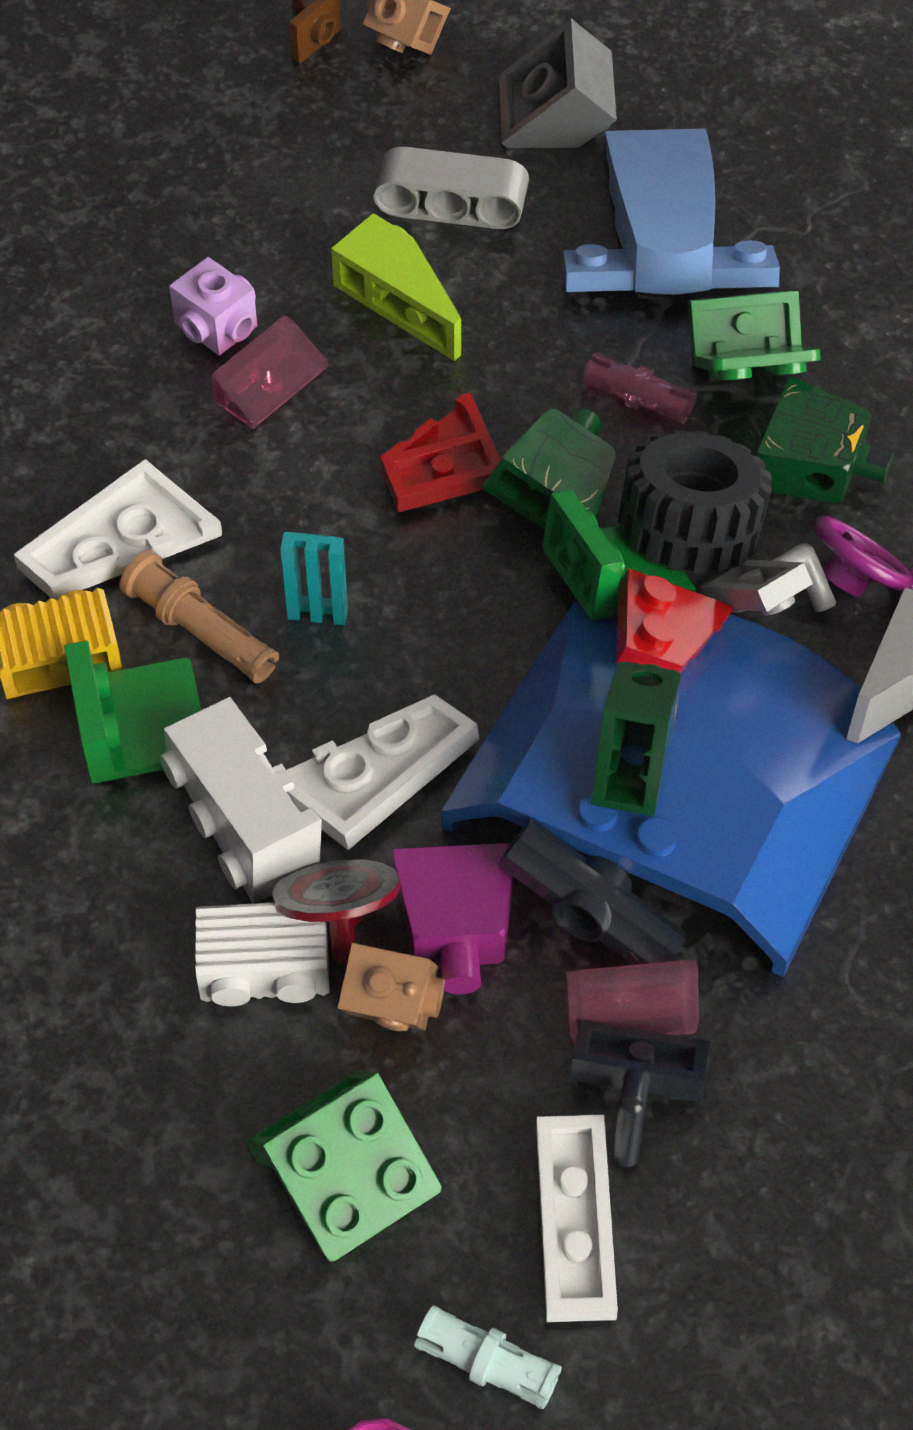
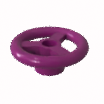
M820 516L814 520L813 530L816 536L836 554V557L832 556L823 568L825 576L836 586L855 597H861L871 582H878L897 591H904L905 588L911 587L913 578L909 570L878 543L833 517Z

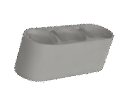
M395 147L388 150L384 155L373 198L381 211L396 217L492 229H508L514 227L520 221L529 183V175L523 165L510 159L413 147Z

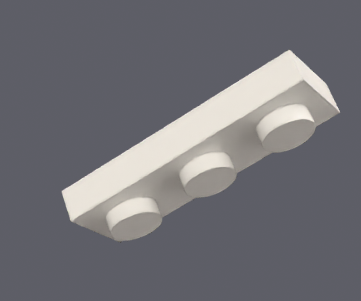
M604 1115L537 1117L536 1136L546 1322L616 1320L618 1306Z

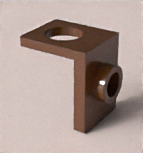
M292 0L293 10L299 13L289 22L292 60L301 64L322 45L329 43L333 36L341 30L340 0H315L311 4L307 0Z

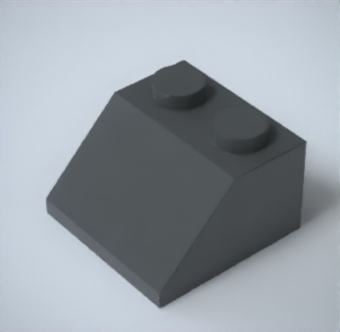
M572 18L499 74L501 143L507 148H580L596 135L604 133L617 120L612 51Z

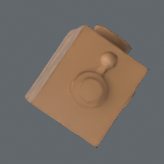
M352 943L338 1009L352 1016L374 1020V1022L389 1030L408 1031V1028L426 1031L429 1016L438 1017L444 994L445 979L437 978L439 967L430 959Z

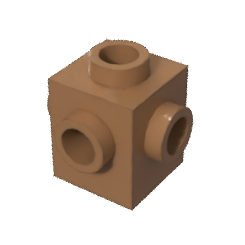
M368 0L367 14L363 25L378 31L379 34L376 41L391 49L403 53L407 45L431 55L451 8L434 0Z

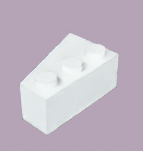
M231 697L164 728L166 753L160 755L164 772L175 789L184 785L194 802L189 805L191 817L204 838L214 836L223 852L218 855L220 866L234 889L243 886L252 903L255 904L271 896L277 883L291 873L320 864L322 819L313 807L303 812L298 810L287 793L294 789L292 779L284 769L275 773L264 755V752L267 751L266 744Z

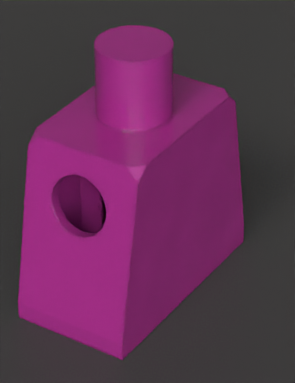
M511 843L393 849L394 869L400 878L401 885L397 899L411 955L430 959L438 967H441L442 979H445L444 990L448 993L468 994L478 990L481 986L480 965L499 964L504 961L513 876L498 864Z

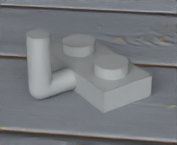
M806 543L795 546L772 561L746 560V562L739 566L732 565L728 570L718 573L697 586L700 594L732 605L733 613L746 610L761 611L762 615L765 616L779 613L793 605L795 602L794 595L803 589H806L815 612L825 611L837 603L814 548Z

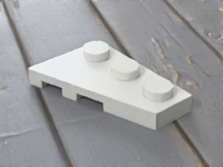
M145 459L17 551L14 557L17 568L50 598L58 600L62 595L70 591L83 590L122 575L130 562L146 550H153L164 559L222 536L221 521Z
M434 694L370 723L368 733L338 747L332 740L313 749L314 758L287 770L283 764H279L273 767V770L277 773L284 769L292 779L294 789L287 793L298 810L303 812L313 807L322 819L321 830L349 850L480 739L477 723Z

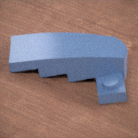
M706 129L605 131V154L609 166V191L615 206V230L623 249H606L601 245L587 244L579 246L576 250H563V273L566 292L634 290L635 292L674 295L711 290V288L779 287L780 265L773 245L766 246L762 242L748 240L738 242L735 246L713 247L715 181L711 148Z

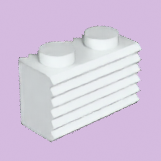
M274 903L196 907L195 968L201 1000L206 1002L212 1000L214 1003L222 1006H239L247 1003L251 997L261 999L264 996L269 998L277 996L285 1002L301 1003L311 1000L315 997L316 993L322 996L330 993L327 922H307L290 919L277 912Z

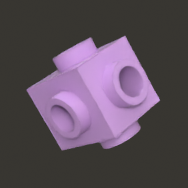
M210 257L204 259L169 285L174 323L182 328L190 340L195 343H203L219 356L236 342L246 339L252 330L258 326L254 288L243 276L232 274Z

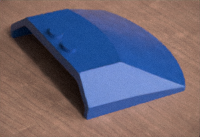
M578 601L574 602L508 702L441 811V828L454 833L461 820L485 817H500L524 827L533 818L573 849L589 856L607 858L618 864L628 873L729 916L770 957L773 962L771 972L784 977L899 743L900 731L892 722L859 743L846 740L861 687L840 669L792 639L757 623L730 615L719 632L716 631L710 637L704 648L694 659H690L685 669L680 673L681 683L672 740L655 817L591 805L603 708L617 667L618 616L591 621ZM639 745L627 746L622 749L621 757L628 763L642 764L644 747Z

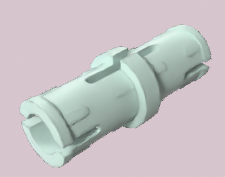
M435 1305L426 1314L417 1334L419 1337L414 1344L415 1348L439 1357L470 1373V1381L480 1386H484L486 1382L491 1383L536 1405L540 1409H544L547 1405L562 1369V1366L528 1353L506 1341V1333L495 1328H491L487 1332L479 1327H474Z

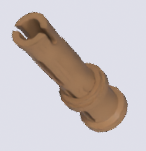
M146 550L137 555L126 567L120 581L121 591L130 598L139 597L156 610V617L165 625L175 626L179 624L181 627H184L196 636L197 639L236 666L254 683H261L273 672L276 667L273 663L279 660V653L259 641L223 612L208 603L200 596V589L195 581L189 577H178L163 565L162 557L156 552Z

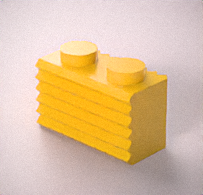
M96 588L93 592L74 590L62 595L58 600L50 598L46 603L38 601L35 605L16 603L0 611V678L6 699L71 685L64 648L66 644L88 640L93 664L105 662L107 673L123 670L103 589Z

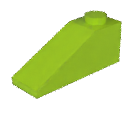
M373 213L331 248L333 285L451 360L455 361L461 356V317L414 237L410 236L400 226L392 225Z

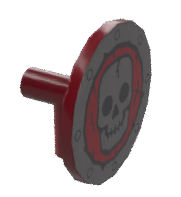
M362 859L336 860L315 864L291 873L277 883L272 891V898L276 911L290 919L307 922H328L333 960L339 964H347L352 943L357 944L355 927L368 913L381 909L394 900L401 885L396 870L384 863Z

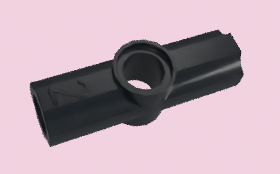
M533 818L525 824L500 858L498 865L553 906V918L566 933L585 942L601 941L652 980L664 971L686 939L684 938L686 932L631 892L632 881L618 864L600 856L585 858Z

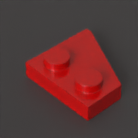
M470 392L456 398L455 409L440 421L436 422L430 418L415 430L414 435L409 440L399 442L380 457L381 472L398 512L484 490L481 487L501 460Z
M628 569L619 584L616 663L627 661L643 665L654 664L661 668L676 670L681 673L690 659H694L704 648L710 637L716 631L719 632L733 611L732 605L671 584L662 577L649 576Z

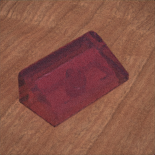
M286 315L282 316L212 374L211 383L214 402L254 429L328 367V361L294 321Z
M683 960L569 971V973H566L564 999L569 1040L572 1044H575L580 1020L671 1035L693 1034L697 1032L699 1024L697 961Z

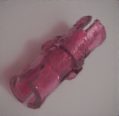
M598 352L592 355L593 361H588L583 375L584 385L605 391L625 400V406L635 410H638L639 407L652 410L680 424H684L687 421L686 415L690 416L696 401V391L662 380V378L653 375L654 370L640 366L636 369Z

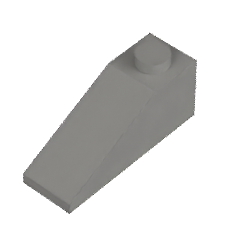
M905 588L859 692L846 740L859 743L913 710L912 589Z

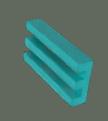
M284 532L280 550L288 620L299 621L302 611L310 612L311 622L322 623L324 614L333 615L334 625L345 626L348 613L343 538ZM298 548H305L308 596L302 595ZM319 550L328 551L331 598H323Z

